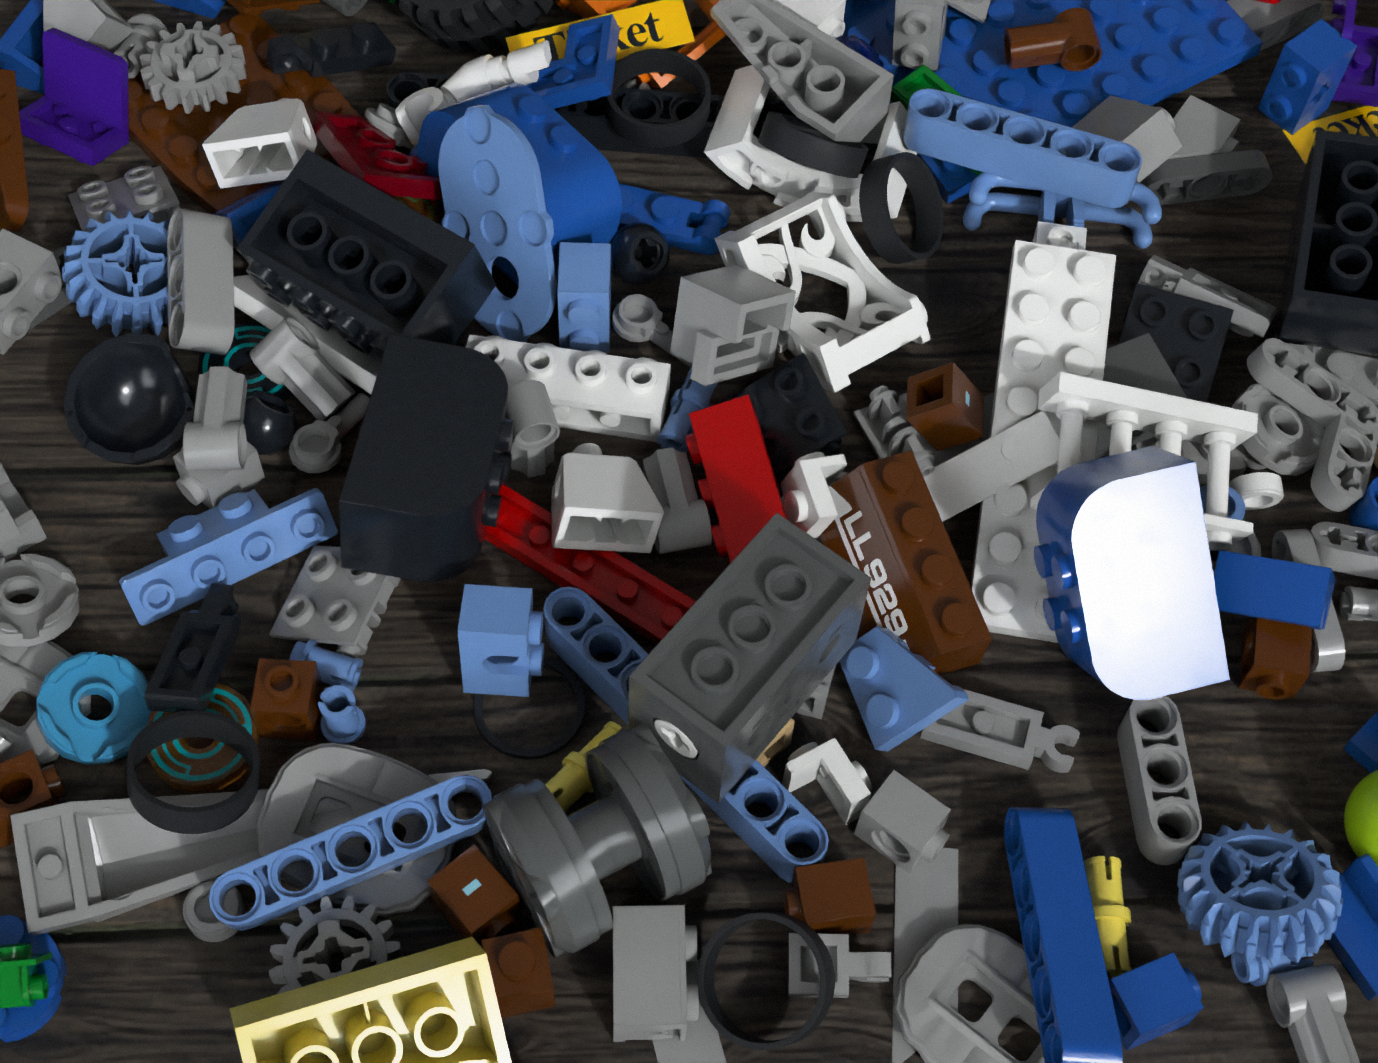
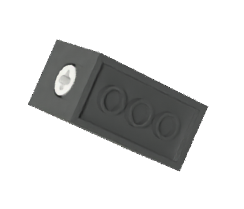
M776 513L630 674L628 730L642 723L647 725L678 774L719 804L856 642L871 577Z

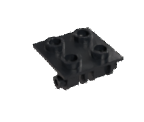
M1136 283L1131 302H1129L1125 313V322L1118 344L1149 333L1187 398L1207 402L1234 310Z
M804 352L723 401L726 402L749 394L760 424L775 477L793 467L796 460L807 454L822 452L825 457L839 455L841 453V437L848 434Z

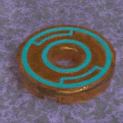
M217 684L205 711L218 713L238 722L251 734L256 744L258 743L259 732L250 711L251 706L246 698L229 686ZM152 711L147 725L172 713ZM189 737L175 739L158 746L147 755L149 762L161 780L176 790L190 792L189 789L196 791L204 789L205 792L221 790L240 779L249 768L245 759L235 749L217 740L206 748L196 749L188 745Z

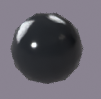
M633 222L617 231L610 243L611 266L614 272L623 280L632 284H647L663 274L669 263L670 247L665 235L654 226L645 222Z
M255 390L246 394L243 423L246 429L247 441L257 450L258 455H273L282 451L295 434L297 421L293 408L285 400L269 392Z

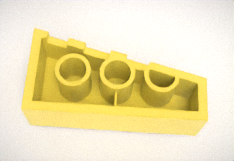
M473 937L229 1009L242 1063H512L487 954Z

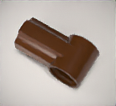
M1084 8L1067 9L1059 13L1053 19V22L1004 29L1005 60L1007 68L1010 69L1061 63V66L1068 71H1083L1094 66L1102 56V49L1093 16L1089 10Z

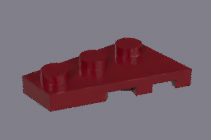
M315 111L312 123L313 130L341 169L390 196L443 200L439 176L432 177L426 173L428 163L417 155L407 156L395 151L396 141L361 116Z

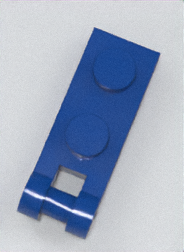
M619 183L622 195V214L617 231L633 222H645L662 232L670 247L705 255H713L718 252L719 249L714 238L722 235L720 230L727 226L731 214V209L726 203L713 199L702 203ZM690 224H694V225H698V227H697V228H692V227H689V225H690Z

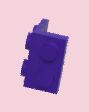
M1333 0L1331 14H1337V16L1333 20L1327 19V23L1342 34L1341 38L1349 39L1357 47L1332 101L1378 107V28L1354 25L1357 0Z
M51 28L42 35L45 96L19 111L22 135L35 140L41 145L60 151L81 163L95 166L129 143L128 64L121 56L59 29Z

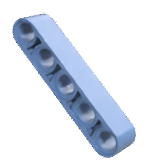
M920 89L910 97L903 140L905 145L914 152L1102 207L1119 208L1126 205L1131 199L1142 165V156L1135 147L1127 143L937 89Z
M456 776L234 868L218 877L211 886L209 894L210 909L218 920L235 930L252 929L297 910L302 905H309L320 900L322 897L335 894L476 834L487 823L483 804L492 800L491 791L485 782L476 776ZM462 792L472 793L480 800L482 810L472 819H458L452 815L448 808V803L453 796ZM415 815L423 819L427 825V831L422 839L409 844L403 843L395 837L393 827L397 820L403 816ZM360 838L370 845V857L361 866L353 868L344 866L337 859L339 847L348 839ZM297 861L306 862L314 869V876L307 888L293 892L282 887L281 876L286 866ZM239 885L252 887L256 894L255 905L252 909L241 916L227 914L224 909V899L229 890Z

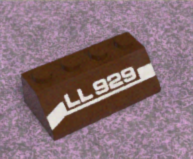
M913 451L863 463L828 486L838 516L822 532L818 540L871 577L857 639L876 626L887 628L906 642L908 649L912 653L923 656L936 667L934 671L939 675L979 664L992 641V637Z

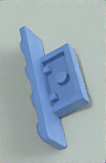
M313 488L270 509L255 489L246 493L238 492L223 498L218 506L201 514L187 515L175 520L169 525L168 529L157 533V538L167 557L122 577L119 580V584L139 624L145 626L205 598L212 583L232 585L335 536L338 530L324 495L318 488Z

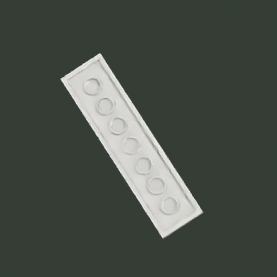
M1020 240L1015 241L1012 250L989 438L1041 412L1042 410H1038L1039 390L1059 372L1103 380L1116 255ZM1045 411L1060 438L1061 419L1056 416V413ZM1083 420L1080 463L1095 459L1099 422ZM1014 434L1006 437L1001 446L1003 457L1012 462ZM1058 462L1010 487L1009 483L1001 485L995 495L981 501L970 588L989 632L1058 643L1055 630L1052 631L1049 628L1044 616L1043 600L1049 598L1046 578H1042L1039 575L1034 560V547L1040 544L1036 526L1037 510L1030 508L1031 498L1044 489L1057 475Z

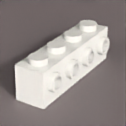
M469 334L466 348L477 350L494 360L503 370L508 387L525 380H536L545 384L559 428L657 442V437L663 428L669 398L671 364L657 362L645 357L634 359L608 355L598 350L580 351L559 348L549 343L532 344L511 341L494 335L484 337Z

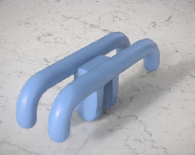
M981 172L972 181L969 190L970 202L964 211L963 225L970 231L978 229L982 223V216L989 211L1037 215L1038 221L1054 223V217L1066 218L1068 226L1082 228L1085 225L1084 221L1113 223L1129 228L1133 234L1134 244L1138 248L1143 249L1149 247L1152 243L1153 234L1150 225L1156 224L1161 220L1162 208L1154 192L1137 182L1135 183L1130 201L1135 202L1141 207L1142 214L1130 207H1102ZM994 187H1011L1040 190L1042 193L1041 197L1002 192L989 193V191Z

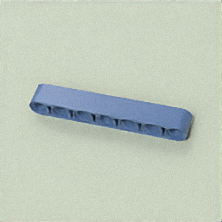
M563 587L553 591L546 598L543 607L547 643L628 725L629 676L649 654L582 590L573 587ZM564 617H574L580 620L577 624L570 626L561 625L557 621ZM607 652L614 654L618 658L612 662L603 663L595 660L593 657L599 653ZM757 760L754 761L719 804L679 774L681 779L786 882H792L795 867L824 863L829 842L826 829ZM759 802L769 806L774 813L768 817H755L747 811L746 806ZM793 842L805 843L811 847L814 855L809 858H798L790 854L786 846Z

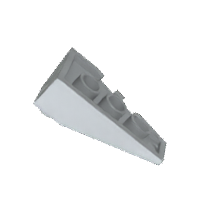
M720 0L711 8V17L797 118L832 140L860 142L888 113L894 78L892 73L774 1Z

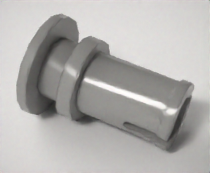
M135 14L127 21L134 30L118 50L114 52V54L121 56L127 62L128 67H130L128 79L134 78L139 74L142 67L139 59L140 55L148 54L146 43L148 41L159 43L161 42L159 31L165 30L168 32L166 26L158 18L150 14Z

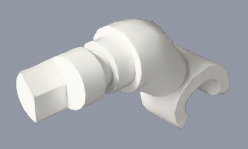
M545 40L512 51L507 57L504 55L493 57L490 54L480 56L463 64L440 89L435 87L424 88L405 98L398 105L395 112L413 146L418 144L422 123L431 112L510 83L528 85L537 82L539 70L549 67L552 59L549 41Z

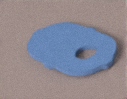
M489 105L472 106L467 108L463 117L457 119L449 127L440 146L438 171L445 209L442 225L475 244L491 275L492 264L498 256L504 257L512 263L519 278L517 294L513 298L506 297L495 286L474 318L482 327L496 336L526 343L530 335L535 334L546 325L556 303L557 281L551 240L554 236L553 220L546 211L539 164L534 150L525 135L510 120L496 114Z

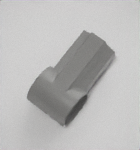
M286 316L250 351V357L256 367L267 378L279 385H285L317 420L326 421L356 391L318 352L320 349L319 343L312 333L296 319Z
M215 366L210 367L206 373L199 375L193 422L186 423L183 434V455L187 470H244L247 459V436L243 423L247 394V382L244 374L237 373L229 367Z
M525 380L508 387L506 419L515 420L511 448L507 453L512 454L511 469L520 471L527 478L545 474L547 466L554 461V442L559 437L560 429L545 384L536 380Z
M674 447L656 450L650 457L643 459V473L664 511L655 539L658 554L711 545L712 532L708 509L705 501L698 499L686 452H679Z
M1327 963L1269 975L1266 982V992L1271 1012L1281 1027H1288L1300 1063H1360L1343 1017L1347 1008L1345 988L1334 966Z

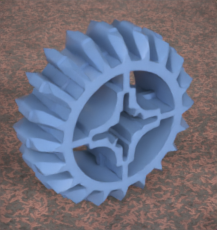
M128 208L124 218L117 219L108 210L104 216V224L90 218L88 224H86V232L75 230V235L72 237V245L67 246L64 252L62 280L66 285V296L69 302L76 303V311L79 313L80 318L92 315V324L96 330L107 323L111 324L115 337L122 332L123 328L132 329V333L142 334V329L149 328L157 336L162 332L163 323L168 325L167 232L170 222L169 218L157 224L154 222L151 211L143 219L134 218V214ZM129 264H133L134 275H137L136 284L132 282V272H129Z
M1244 821L1239 831H1234L1228 826L1222 825L1216 836L1203 833L1198 845L1189 846L1188 853L1185 855L1184 862H1182V869H1179L1178 904L1180 905V912L1186 914L1185 919L1188 922V930L1200 931L1203 945L1220 943L1224 958L1234 952L1244 954L1248 965H1250L1255 957H1265L1275 967L1283 955L1298 963L1305 951L1317 954L1324 940H1331L1332 933L1335 932L1338 917L1341 916L1342 884L1339 880L1340 872L1332 869L1330 855L1317 853L1314 840L1298 842L1295 839L1293 829L1280 834L1273 832L1270 823L1263 830L1252 829ZM1218 887H1220L1222 890H1224V891H1225V894L1222 893V892L1219 890Z

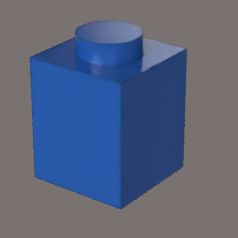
M1174 952L1114 977L1109 981L1121 1042L1126 1051L1189 1024L1204 1008L1200 1001L1202 994L1197 979L1187 967L1181 966Z

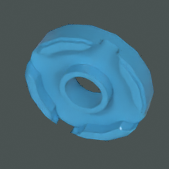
M97 652L79 653L62 660L45 676L36 699V723L45 742L63 758L84 765L108 764L128 755L129 748L135 737L151 722L153 711L148 710L144 699L148 682L144 674L125 658L114 654L111 657L105 654H97ZM88 695H100L109 701L111 714L103 720H90L82 715L78 704Z

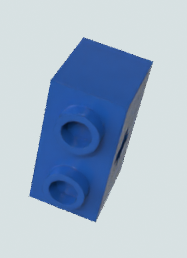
M1320 19L1284 45L1258 110L1282 129L1293 135L1327 111L1357 45L1349 39L1341 38L1342 34L1323 19Z

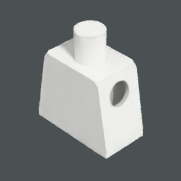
M281 98L275 102L249 105L237 109L204 141L202 146L221 189L285 180L307 149L314 153L317 139L303 101L298 98Z
M593 443L581 444L572 453L562 456L551 495L553 548L651 553L664 511L636 460L630 457L603 455L601 448Z

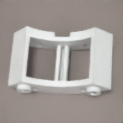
M753 65L735 70L704 153L718 168L744 188L749 190L752 184L774 195L773 203L785 207L803 198L804 195L810 192L834 194L844 208L846 221L862 222L859 192L863 174H859L858 178L833 175L795 161L792 162L762 146L753 132L766 99L781 100V98ZM900 101L890 103L888 113L860 141L862 143L878 144L873 161L902 152L917 155V152L910 150L903 140L907 110ZM893 167L887 184V202L891 219L897 218L907 187L904 178Z

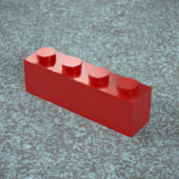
M749 394L689 413L694 433L685 435L694 465L703 463L706 478L698 480L702 498L706 503L707 509L715 508L719 524L711 526L717 551L720 557L728 554L730 563L776 513L788 520L760 424Z

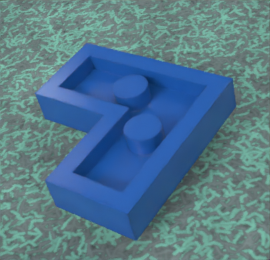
M613 14L569 25L564 58L551 61L549 67L539 70L537 82L525 86L532 89L553 109L611 95L620 30Z

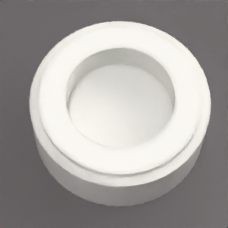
M1250 473L1236 477L1229 482V487L1236 490L1244 500L1246 510H1258L1274 506L1284 497L1282 479L1275 473Z

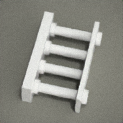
M1059 372L1039 390L1038 410L1056 413V416L1061 419L1057 474L1072 465L1080 463L1083 420L1106 423V427L1111 430L1109 456L1131 451L1133 430L1154 433L1155 437L1160 440V449L1181 456L1183 440L1202 443L1204 448L1209 450L1206 513H1204L1209 550H1228L1233 544L1253 534V523L1227 518L1230 451L1257 434L1258 413L1065 372ZM1044 489L1031 498V509L1037 510L1038 502Z

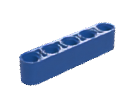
M1010 807L1005 817L1004 842L1045 1063H1122L1121 1037L1073 813L1068 808Z

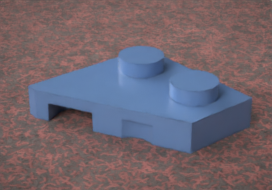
M876 626L856 640L839 661L875 750L890 751L969 700L967 693L962 688L948 683L934 671L936 668L923 656L912 653L908 649L907 643L887 628Z

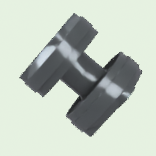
M644 723L630 730L624 729L601 741L597 747L586 752V768L597 801L566 816L550 790L537 778L525 784L518 783L495 795L493 800L483 804L489 831L494 842L492 844L499 865L508 882L519 895L535 927H542L545 946L553 958H557L566 952L575 953L599 940L600 935L613 928L612 915L600 883L601 879L631 865L648 891L656 899L665 901L674 895L680 896L703 884L705 878L712 873L710 864L711 849L707 837L710 834V829L698 801L691 791L686 788L673 764L662 751L654 734Z

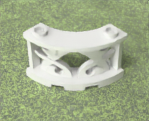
M810 192L804 195L803 198L737 231L730 230L714 238L726 267L737 264L776 282L775 279H779L783 283L786 275L785 269H787L791 284L790 289L796 291L790 329L785 331L779 330L776 349L780 353L789 349L795 357L804 352L821 385L826 390L835 393L851 384L849 374L911 341L923 344L931 339L926 324L928 315L924 305L916 295L901 289L887 279L869 260L846 223L844 208L834 194ZM809 214L820 240L810 237L807 228L808 223H806L802 229L799 247H794L788 223ZM779 228L780 244L757 243L756 239ZM801 271L826 278L847 288L848 308L845 321L827 313H799L794 306L798 301L802 287ZM816 327L826 329L825 333L821 332Z

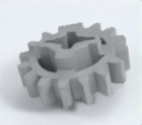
M196 21L193 29L186 30L182 23H178L176 33L170 34L165 30L159 31L161 42L148 41L146 43L148 54L140 55L139 58L142 66L140 72L145 89L150 90L151 97L155 102L164 99L166 109L172 110L178 104H183L184 111L187 114L191 113L194 105H201L202 109L208 112L211 109L210 102L214 100L225 105L228 103L226 92L239 93L241 91L239 80L246 79L247 77L242 46L236 44L235 36L232 32L222 36L220 25L215 24L207 31L203 29L202 21Z
M347 895L342 907L337 909L333 908L328 896L322 897L321 911L315 914L302 905L298 908L302 920L301 924L296 927L283 922L280 926L283 935L288 940L287 944L271 945L270 948L273 958L283 963V965L269 970V976L273 984H286L277 994L300 988L304 984L307 986L385 963L402 956L400 942L387 941L395 932L393 924L390 920H385L375 925L378 917L376 906L370 903L361 913H358L353 896ZM342 926L361 931L370 941H367L366 937L352 938L343 932ZM319 932V935L309 949L301 951L307 941ZM342 953L344 957L341 964L342 970L331 973L328 967L332 962L331 955Z

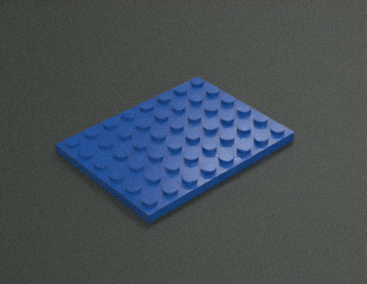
M846 0L843 19L845 31L840 42L894 75L892 86L916 70L892 65L896 0ZM991 0L983 24L948 5L946 28L938 70L932 71L965 98L1072 128L1110 95L1152 106L1259 55L1263 42L1226 0ZM1071 8H1084L1092 14L1102 49V56L1091 68L1083 71H1068L1061 66V63L1017 69L1007 68L1003 41L1005 28L1053 22V19L1059 13ZM917 153L916 156L923 160L930 169L937 183L940 195L947 204L969 194L972 181L977 177L969 168Z

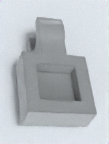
M789 933L788 997L818 998L820 976L814 954L798 933ZM818 934L826 945L834 966L835 990L833 998L849 997V980L871 983L889 982V978H891V952H849V934Z

